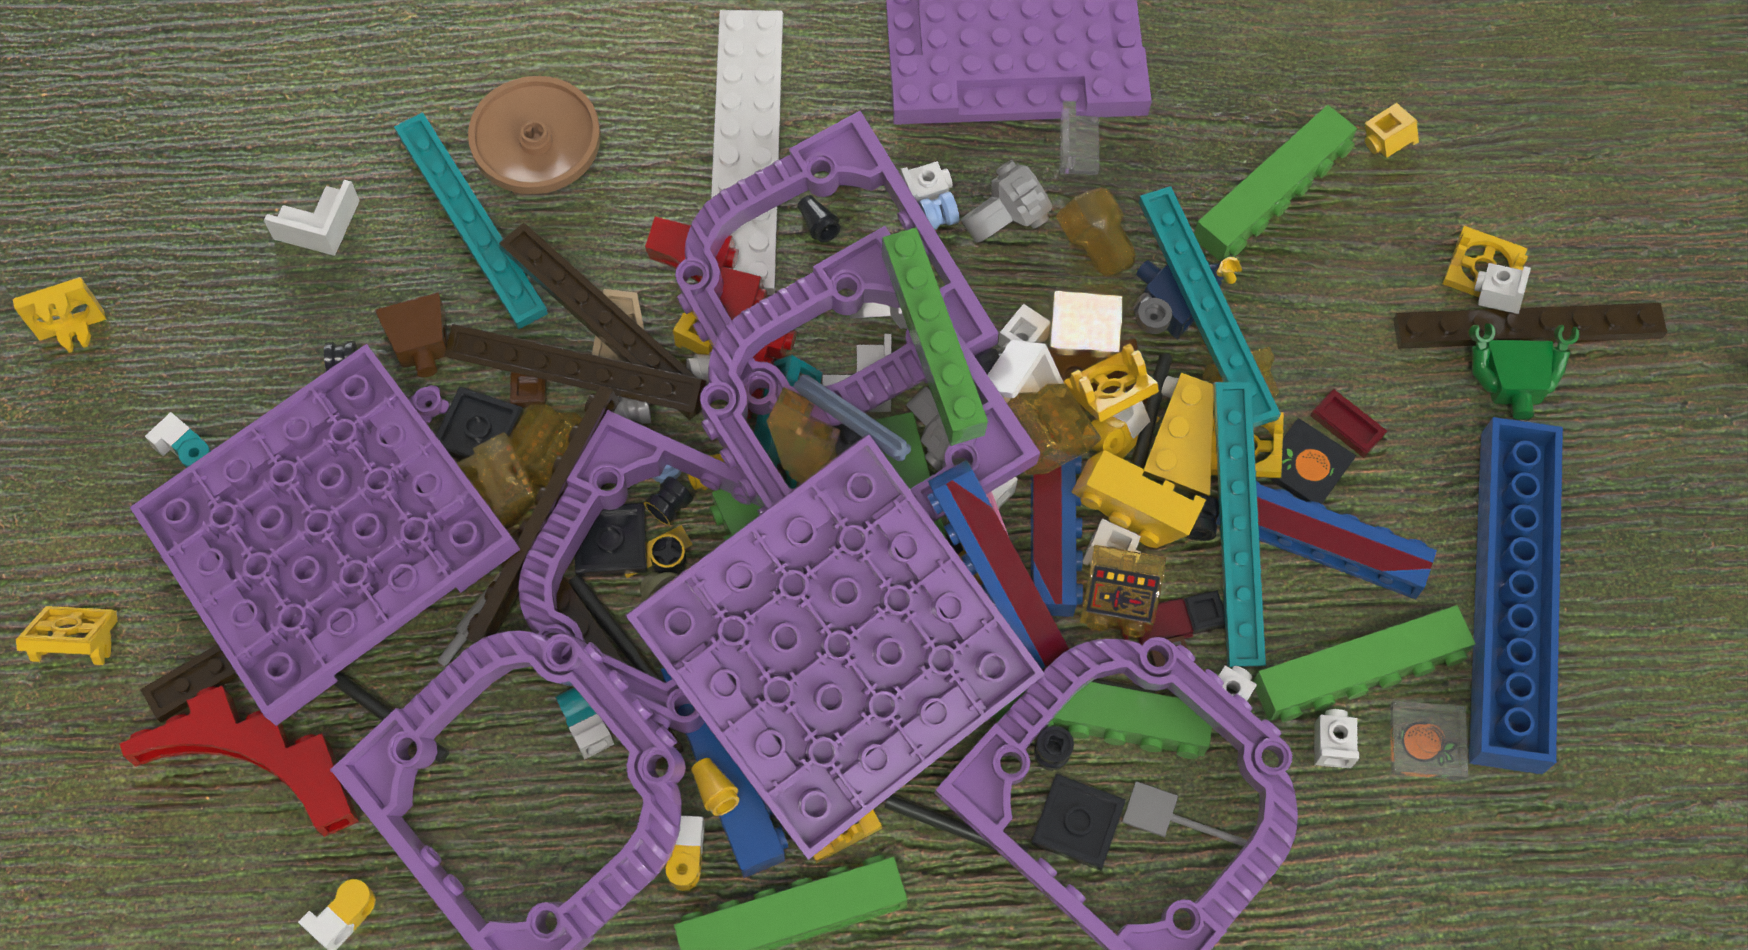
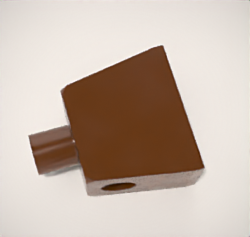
M439 292L375 309L401 367L415 366L417 375L422 378L436 374L438 370L435 360L445 357L448 344L446 312Z

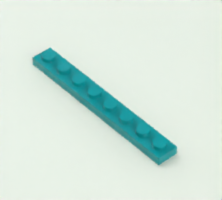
M422 112L394 126L397 136L516 327L520 329L547 315L546 306L523 270L500 250L499 243L503 238L424 113Z
M1169 186L1141 195L1138 203L1223 382H1251L1253 428L1278 420L1281 413L1172 187Z
M1215 382L1213 393L1227 667L1266 666L1251 382Z

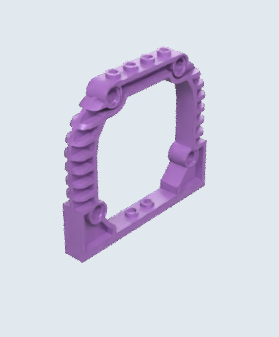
M861 111L789 148L790 155L781 160L774 161L768 167L754 172L753 175L737 181L736 184L729 188H724L707 201L691 223L685 243V260L676 269L675 277L681 294L676 297L686 314L692 312L698 321L693 324V327L701 341L709 340L713 347L725 326L732 321L719 300L723 293L724 282L715 259L728 236L743 224L806 191H810L817 197H827L832 195L839 185L860 187L870 191L884 185L900 211L897 213V216L903 228L908 230L917 227L927 257L945 286L940 288V292L951 322L970 351L975 356L998 344V331ZM820 171H826L829 173V175L823 179H818L814 177V175ZM699 275L703 277L698 284L690 285L686 283L691 276ZM907 329L906 345L848 378L825 387L866 413L902 392L911 389L920 382L924 381L926 384L928 382L911 335ZM753 357L748 360L740 380L747 392L748 409L757 415H765L771 413L773 407H775L777 416L800 425L825 427L842 424L800 395L794 387L789 385L784 374L776 366L768 362L755 361ZM758 388L769 390L768 395L762 399L752 397L753 392Z
M886 226L814 265L813 272L796 280L795 283L780 289L772 296L764 298L756 305L742 311L741 314L725 326L713 346L708 367L709 384L703 389L700 398L702 413L705 419L701 424L711 440L717 438L723 447L720 454L730 470L736 468L742 479L738 480L748 499L755 497L761 507L757 510L759 515L794 489L787 486L746 422L748 417V399L740 376L748 360L763 347L828 310L833 309L841 315H852L861 309L863 303H877L895 308L900 307L881 255L882 237L891 235ZM846 288L853 290L855 294L844 297L838 292ZM955 327L954 330L987 416L988 424L985 436L949 446L944 455L943 469L910 489L933 522L946 514L942 512L937 515L927 497L928 494L933 492L928 481L953 468L952 461L954 459L964 458L970 463V467L985 494H988L1036 465L1040 455V451ZM718 399L728 402V405L723 409H714L710 406L713 401Z
M608 410L567 478V489L560 497L554 511L550 514L545 526L537 536L521 569L519 600L523 615L531 631L548 638L558 634H565L585 642L577 623L568 616L558 612L556 595L566 569L594 521L603 509L613 510L621 507L627 499L628 487L646 479L660 476L665 466L670 465L700 479V482L709 489L717 491L720 488L731 493V496L742 504L750 505V503L760 506L755 497L748 499L738 482L742 477L737 469L733 468L730 470L726 463ZM606 483L616 484V487L610 491L601 490V487ZM570 645L565 647L561 653L563 664L569 662L572 657ZM604 654L605 659L602 663L610 672L616 670L627 681L629 687L626 691L634 700L640 698L651 709L653 715L650 719L658 728L664 726L666 729L671 727L679 732L691 733L698 730L704 724V720L696 710L689 716H681L676 713L680 706L691 703L673 679L664 683Z
M507 631L485 637L460 653L419 694L414 696L403 709L396 708L331 769L340 783L473 950H582L595 938L594 934L659 874L671 857L681 828L682 805L681 794L676 783L682 779L686 769L682 755L674 747L677 740L664 726L658 728L650 719L653 715L651 709L640 698L634 700L626 691L629 687L627 681L616 670L612 672L608 670L602 663L605 659L604 654L591 642L586 644L581 639L565 634H558L548 638L527 631ZM570 645L572 657L569 662L563 664L561 653L565 647ZM532 666L547 681L574 686L630 752L627 761L628 778L633 787L642 796L643 807L637 830L623 849L565 903L545 902L537 904L528 913L526 922L502 920L490 921L487 924L462 893L465 890L462 883L452 874L445 872L440 865L442 860L438 853L430 846H425L402 816L412 807L413 788L417 770L430 766L436 758L437 744L434 740L435 737L494 681L513 669ZM415 741L417 751L411 759L408 755V748ZM664 756L668 761L669 767L666 774L659 777L656 773L655 765L658 759ZM549 912H553L557 918L556 928L552 932L547 928L545 921Z
M1160 637L1151 638L1143 645L1124 639L1093 640L1064 652L1045 669V675L1026 690L998 723H995L935 790V795L1104 950H1211L1227 932L1226 929L1282 865L1290 852L1297 830L1298 813L1295 790L1290 776L1286 773V770H1288L1292 763V752L1287 743L1279 737L1281 735L1280 730L1266 719L1261 721L1250 711L1253 708L1243 697L1238 694L1232 696L1222 687L1224 682L1218 675L1209 669L1203 671L1194 663V655L1187 648L1180 644L1176 647L1167 639ZM1153 650L1162 653L1165 658V665L1161 667L1151 665L1147 659V653ZM1123 673L1143 689L1158 691L1168 688L1238 750L1237 764L1240 774L1259 793L1260 801L1257 824L1245 846L1195 903L1184 899L1175 901L1164 909L1161 915V922L1143 925L1127 924L1115 934L1082 904L1086 898L1071 884H1068L1066 887L1061 885L1054 878L1057 872L1049 863L1042 858H1039L1036 862L1003 830L1012 820L1011 786L1021 782L1030 769V758L1026 749L1078 691L1094 679ZM1263 750H1271L1278 756L1279 761L1276 768H1270L1264 764L1262 760ZM1005 756L1016 757L1021 765L1020 771L1015 774L1004 772L1001 768L1000 760ZM1178 909L1185 910L1191 917V926L1186 931H1182L1174 925L1173 915Z

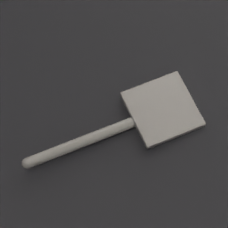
M1136 781L1122 823L1165 838L1169 823L1172 821L1241 846H1245L1248 841L1247 839L1173 814L1178 799L1177 795Z

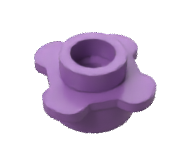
M434 385L419 389L409 398V401L426 424L430 423L436 415L447 413L449 409L448 401L441 398L439 388ZM431 402L432 405L427 407L426 403Z

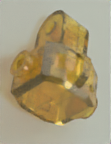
M1100 187L1086 191L1074 197L1057 213L1056 218L1070 242L1084 247L1096 269L1101 274L1110 276L1128 270L1134 265L1136 259L1135 249L1120 225L1124 213L1109 189Z

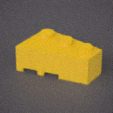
M1184 373L1180 374L1146 462L1144 475L1162 482L1167 480L1175 484L1176 487L1197 495L1210 496L1214 384Z
M1105 450L1088 459L1071 491L1081 498L1080 501L1083 505L1093 510H1099L1109 517L1111 523L1140 535L1139 542L1151 548H1159L1190 534L1206 499L1196 495L1194 500H1191L1173 491L1175 484L1165 480L1163 485H1160L1142 476L1144 469Z

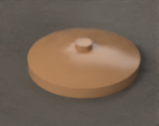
M547 76L522 77L498 86L478 104L472 114L468 128L470 150L481 173L497 186L521 194L549 193L564 188L576 181L588 170L595 160L601 140L598 116L589 98L572 84Z

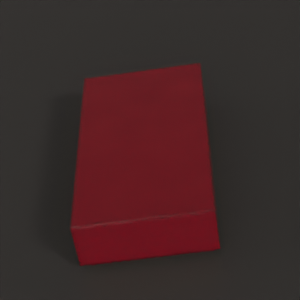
M1335 389L1319 403L1310 415L1362 458H1365L1387 433L1385 428Z

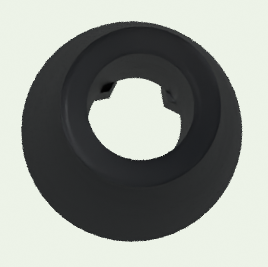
M807 195L798 202L797 207L813 239L826 243L838 235L840 231L839 218L820 204L812 195Z

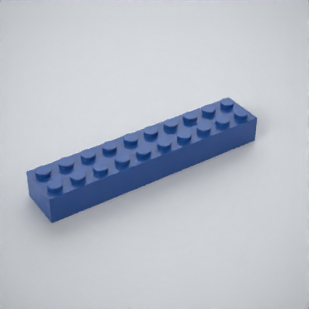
M1493 417L1481 434L1473 637L1476 645L1473 647L1469 764L1543 774L1556 763L1563 427Z

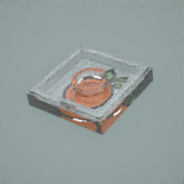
M1392 701L1390 704L1391 775L1466 780L1468 778L1466 706Z

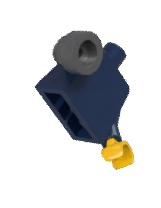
M1228 257L1221 263H1208L1219 287L1222 284L1220 280L1223 278L1228 284L1235 283L1237 278L1234 272H1242L1243 270L1238 259L1235 257ZM1146 260L1136 273V276L1147 284L1144 293L1139 296L1134 306L1137 324L1143 331L1150 334H1160L1167 329L1178 340L1195 321L1168 264L1161 270L1152 262Z

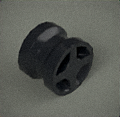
M346 341L344 345L326 342L324 346L326 371L357 351L356 342Z

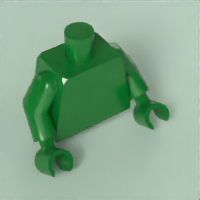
M1485 323V334L1481 338L1479 336V326H1471L1469 336L1476 342V346L1472 348L1473 376L1484 390L1489 392L1491 400L1495 404L1512 405L1514 419L1525 420L1534 416L1533 405L1542 403L1547 394L1555 391L1562 379L1570 356L1568 345L1578 340V328L1573 327L1570 338L1564 340L1562 337L1564 325H1559L1554 331V337L1558 341V345L1553 347V341L1493 340L1495 328L1489 323Z

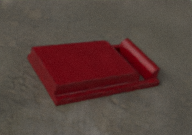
M1181 598L1154 604L1151 623L1132 620L1140 645L1155 637L1165 639L1184 636V639L1194 637L1184 600ZM1150 605L1118 613L1148 618ZM1132 610L1144 611L1146 614L1133 613ZM1116 617L1122 638L1129 640L1123 618Z

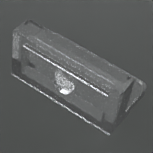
M1063 101L1060 115V174L1097 175L1099 173V118L1096 116H1076V101Z

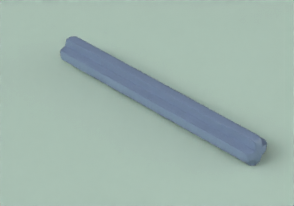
M801 375L799 381L795 382L794 388L800 395L860 436L870 435L880 450L895 460L903 461L905 456L911 452L910 445L904 439L810 376Z

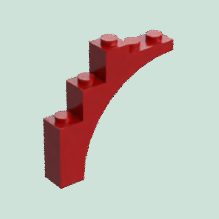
M655 216L645 245L649 259L677 269L678 265L685 260V243L691 225ZM730 235L725 239L715 259L724 282L723 293L719 300L731 320H733L745 309H749L759 303V301L767 298V290L764 289L761 276L734 270L739 250L735 248L733 237ZM694 275L690 278L699 283L703 277ZM792 330L767 344L753 356L754 360L774 365V359L770 357L785 358L786 351H792L797 331ZM761 388L756 389L752 397L762 399L764 397V390H761ZM748 409L747 418L751 419L753 412Z
M223 686L205 688L199 691L196 697L187 700L191 714L173 716L165 722V725L153 730L144 729L137 731L130 736L129 740L119 743L123 757L135 767L164 757L186 754L223 755L249 762L274 774L292 789L303 803L315 829L323 837L359 822L348 791L331 771L337 764L330 743L322 733L319 735H305L296 740L295 745L290 746L282 722L276 726L263 715L261 710L249 714L245 721L241 722L234 700Z

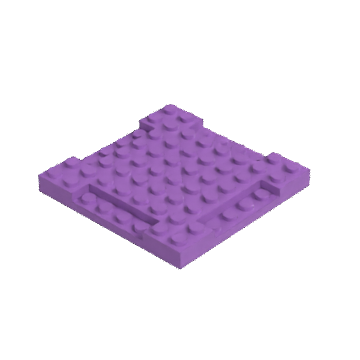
M886 0L894 125L1148 116L1152 100L1145 47H1142L1137 0Z
M367 344L130 507L263 715L276 726L338 682L335 674L451 590L457 588L461 593L520 550L516 542Z
M870 435L864 436L737 533L625 614L652 653L672 677L808 860L1045 675Z

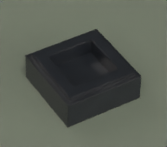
M1218 590L1183 598L1193 629L1192 634L1225 627V612Z

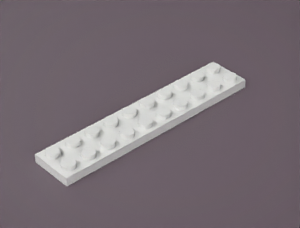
M720 10L711 199L724 188H729L736 184L737 181L753 175L754 172L762 170L774 161L779 160L783 11ZM777 207L743 224L731 234L735 248L739 250L734 270L761 276L764 289L770 295L775 294Z

